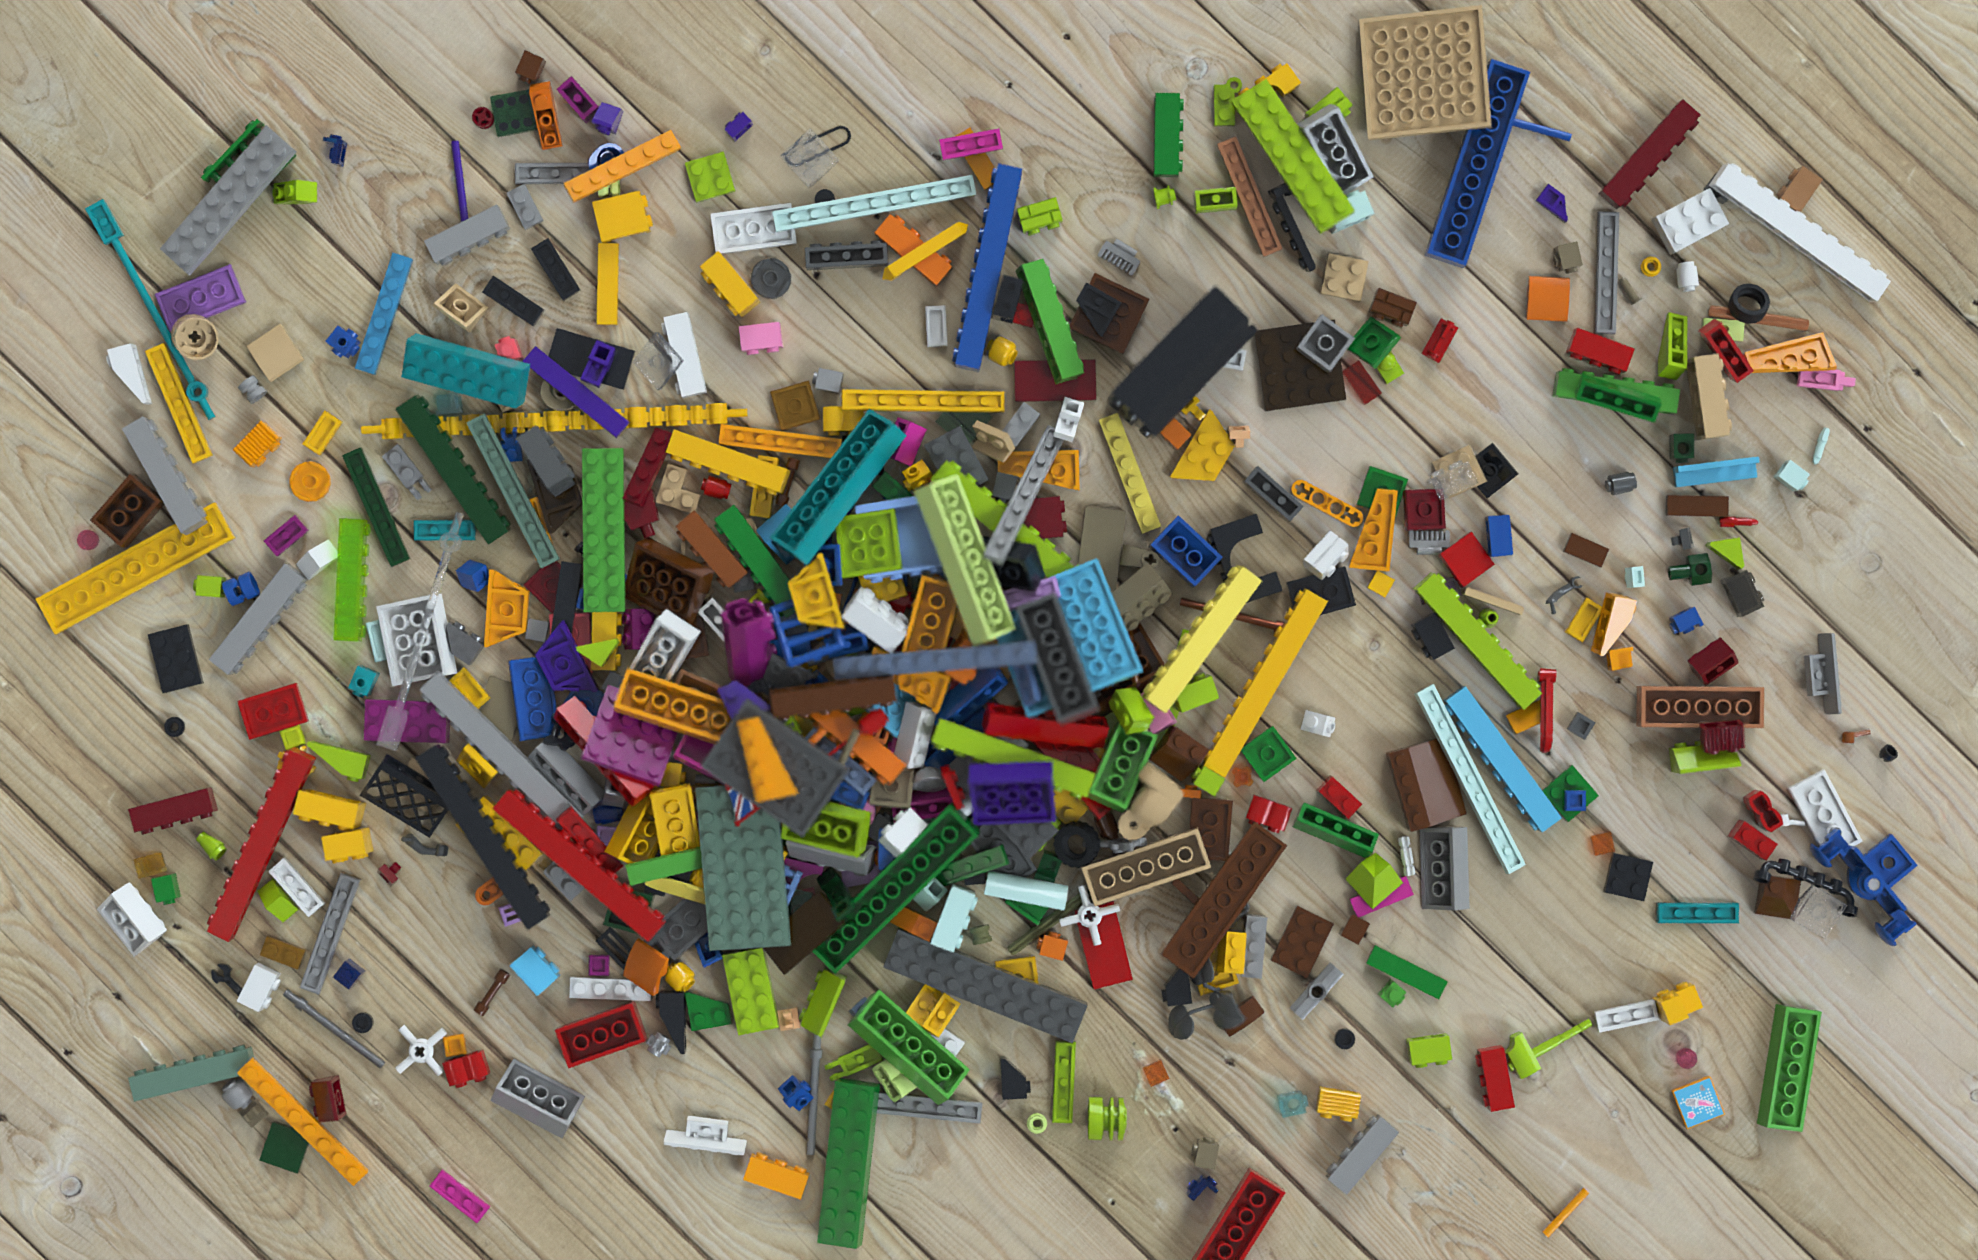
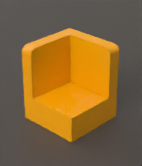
M1633 647L1608 650L1606 653L1608 670L1613 671L1632 667L1631 651H1633Z

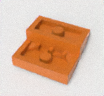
M1529 276L1526 319L1567 321L1570 278Z
M638 938L627 958L623 976L651 996H654L659 992L661 977L667 973L669 958Z

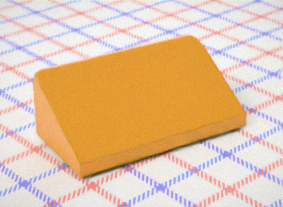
M1540 700L1530 704L1525 710L1518 709L1505 715L1514 734L1540 724Z

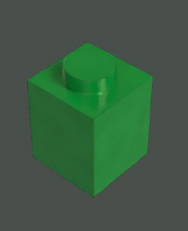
M176 873L151 879L156 903L163 901V905L176 903V898L181 897Z

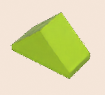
M1740 537L1707 542L1705 544L1707 548L1737 570L1743 569L1744 559Z
M619 639L577 646L576 649L600 667H604L618 646Z
M274 878L257 891L265 909L282 922H285L299 910Z

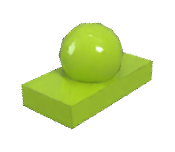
M1391 351L1376 368L1386 384L1404 374L1395 355Z

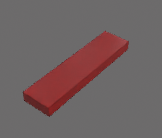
M572 806L556 818L561 827L572 836L571 838L587 849L586 853L592 857L594 855L603 863L601 865L606 870L611 869L616 873L624 866L618 858L604 852L607 845Z

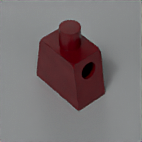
M651 488L643 507L624 501L626 523L632 531L641 529L644 539L656 535L652 524L660 521L654 490Z

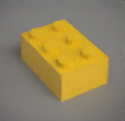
M719 251L700 266L703 270L700 274L709 285L714 283L716 287L713 290L722 301L725 298L728 300L727 307L735 316L739 314L743 318L761 303Z
M307 788L298 791L293 814L298 815L299 820L308 822L310 820H318L319 825L329 827L330 825H338V829L350 831L361 827L366 803Z

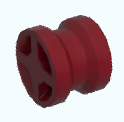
M478 107L472 113V120L480 129H489L494 124V115L488 108Z

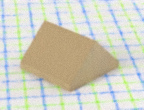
M456 283L433 304V307L469 333L488 309L485 304Z

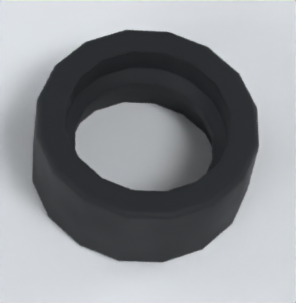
M1742 284L1733 291L1729 299L1728 308L1732 316L1738 321L1753 324L1764 318L1770 306V299L1766 291L1760 286ZM1745 296L1753 298L1760 305V310L1750 311L1743 308L1738 302V298Z

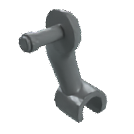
M1572 577L1568 584L1556 590L1546 600V604L1550 603L1552 615L1556 614L1554 602H1557L1559 598L1570 590L1583 586L1574 585V580L1581 577Z
M407 834L401 838L402 842H405L419 854L448 855L447 845L437 844L436 848L425 847L413 834Z

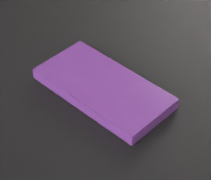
M231 264L154 294L169 332L172 331L174 323L184 315L197 314L204 318H209L246 303Z

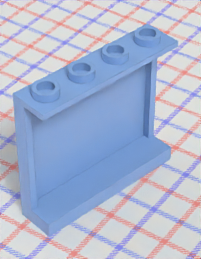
M916 496L855 506L856 514L894 508L896 509L903 569L864 575V579L871 580V583L883 582V578L888 577L891 580H898L903 578L902 575L910 574V577L922 576V572L930 571V574L942 573L943 566Z

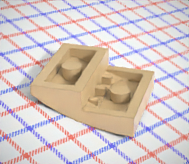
M281 324L247 345L250 353L270 382L305 360Z

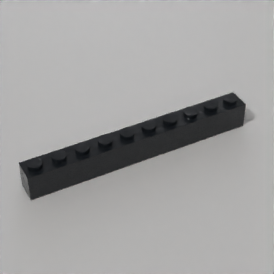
M434 745L415 759L525 928L529 930L550 916L549 911L551 909L545 900L541 901L537 895L539 890L535 884L529 883L526 878L528 876L523 866L519 867L515 861L517 859L512 849L508 850L504 842L506 840L500 831L496 832L493 825L495 823L489 814L485 815L481 809L483 804L478 797L474 798L470 792L472 787L467 780L463 781L460 777L461 771L456 763L452 764L449 760L450 754L444 745Z

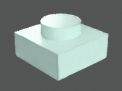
M1643 566L1625 568L1627 588L1645 586Z

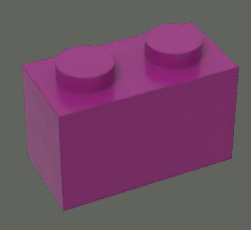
M572 76L556 89L586 124L594 117L599 106Z

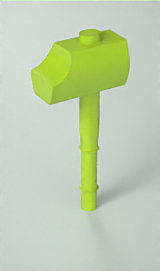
M1587 1019L1580 1024L1578 1023L1573 1028L1532 1049L1522 1032L1518 1031L1510 1035V1044L1505 1051L1509 1060L1507 1062L1508 1068L1511 1072L1515 1071L1519 1079H1524L1541 1069L1536 1059L1537 1057L1593 1026L1591 1021Z

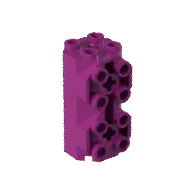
M741 598L727 603L725 612L721 613L729 678L732 682L738 681L747 688L755 680L758 679L760 681L763 679L772 654L777 655V649L773 643L770 644L769 642L775 639V633L771 625L774 623L772 614L766 612L761 600H753V603H750L748 599Z

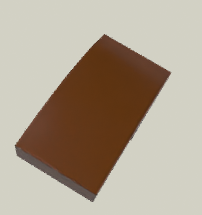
M1254 996L1237 1004L1246 1020L1234 1028L1224 1029L1229 1037L1264 1014V1009Z

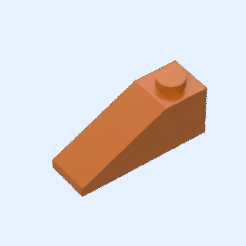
M905 906L890 923L930 941L938 921Z

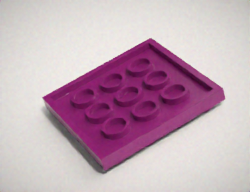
M607 685L581 759L660 786L678 732L615 712L614 704L620 689Z

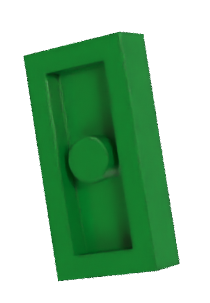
M1005 899L1006 904L1037 926L1049 909V907Z

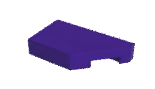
M1547 184L1535 201L1566 223L1568 216L1566 213L1565 196L1550 184Z

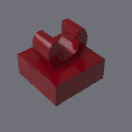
M397 862L389 868L384 863L377 873L391 887L397 882L398 877L395 874L401 870V867Z

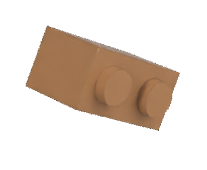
M1804 166L1798 169L1794 168L1788 176L1790 180L1786 186L1783 185L1776 194L1778 200H1785L1790 204L1789 208L1799 212L1803 210L1823 180Z

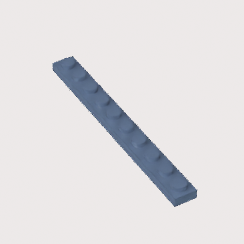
M1035 641L833 658L835 679L1037 663Z

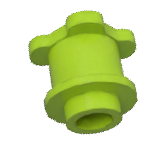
M1167 185V188L1158 190L1156 187L1153 188L1157 209H1160L1161 205H1173V201L1176 200L1174 188L1170 189L1169 185Z

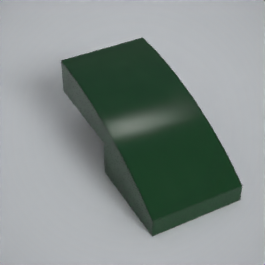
M1044 850L1033 879L1051 883L1055 882L1062 863L1058 859L1057 854Z

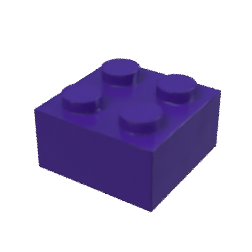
M739 112L732 122L729 121L725 125L726 133L734 142L753 126L752 121L744 112Z

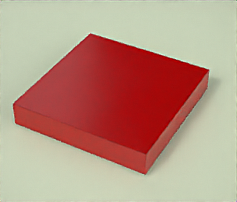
M1472 531L1439 554V557L1461 588L1495 565Z

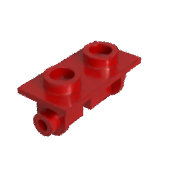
M1440 318L1421 354L1440 363L1459 327L1449 320L1446 321Z

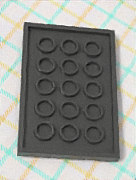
M749 699L744 702L700 766L801 837L805 835L850 770ZM755 717L760 718L775 751H777L784 768L790 776L791 782L798 791L797 794L762 802L756 801L738 721Z

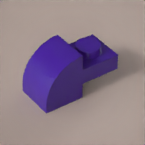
M596 340L589 355L588 363L580 378L581 381L600 388L606 373L611 367L616 348Z

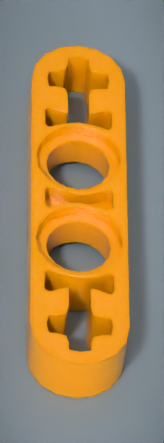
M1297 480L1291 485V493L1295 498L1347 526L1357 527L1362 523L1363 514L1361 511L1304 480ZM1303 484V489L1308 492L1310 488L1313 489V491L1309 494L1308 500L1305 499L1307 494L1301 492L1298 495L1296 493V485L1299 486ZM1315 493L1323 495L1324 500L1322 504L1317 505L1313 503L1312 497ZM1336 502L1341 505V512L1339 514L1331 512L1330 506L1332 503ZM1346 507L1349 508L1347 513L1351 515L1357 513L1358 522L1354 521L1351 523V519L1346 515L1344 519L1340 518L1344 514Z

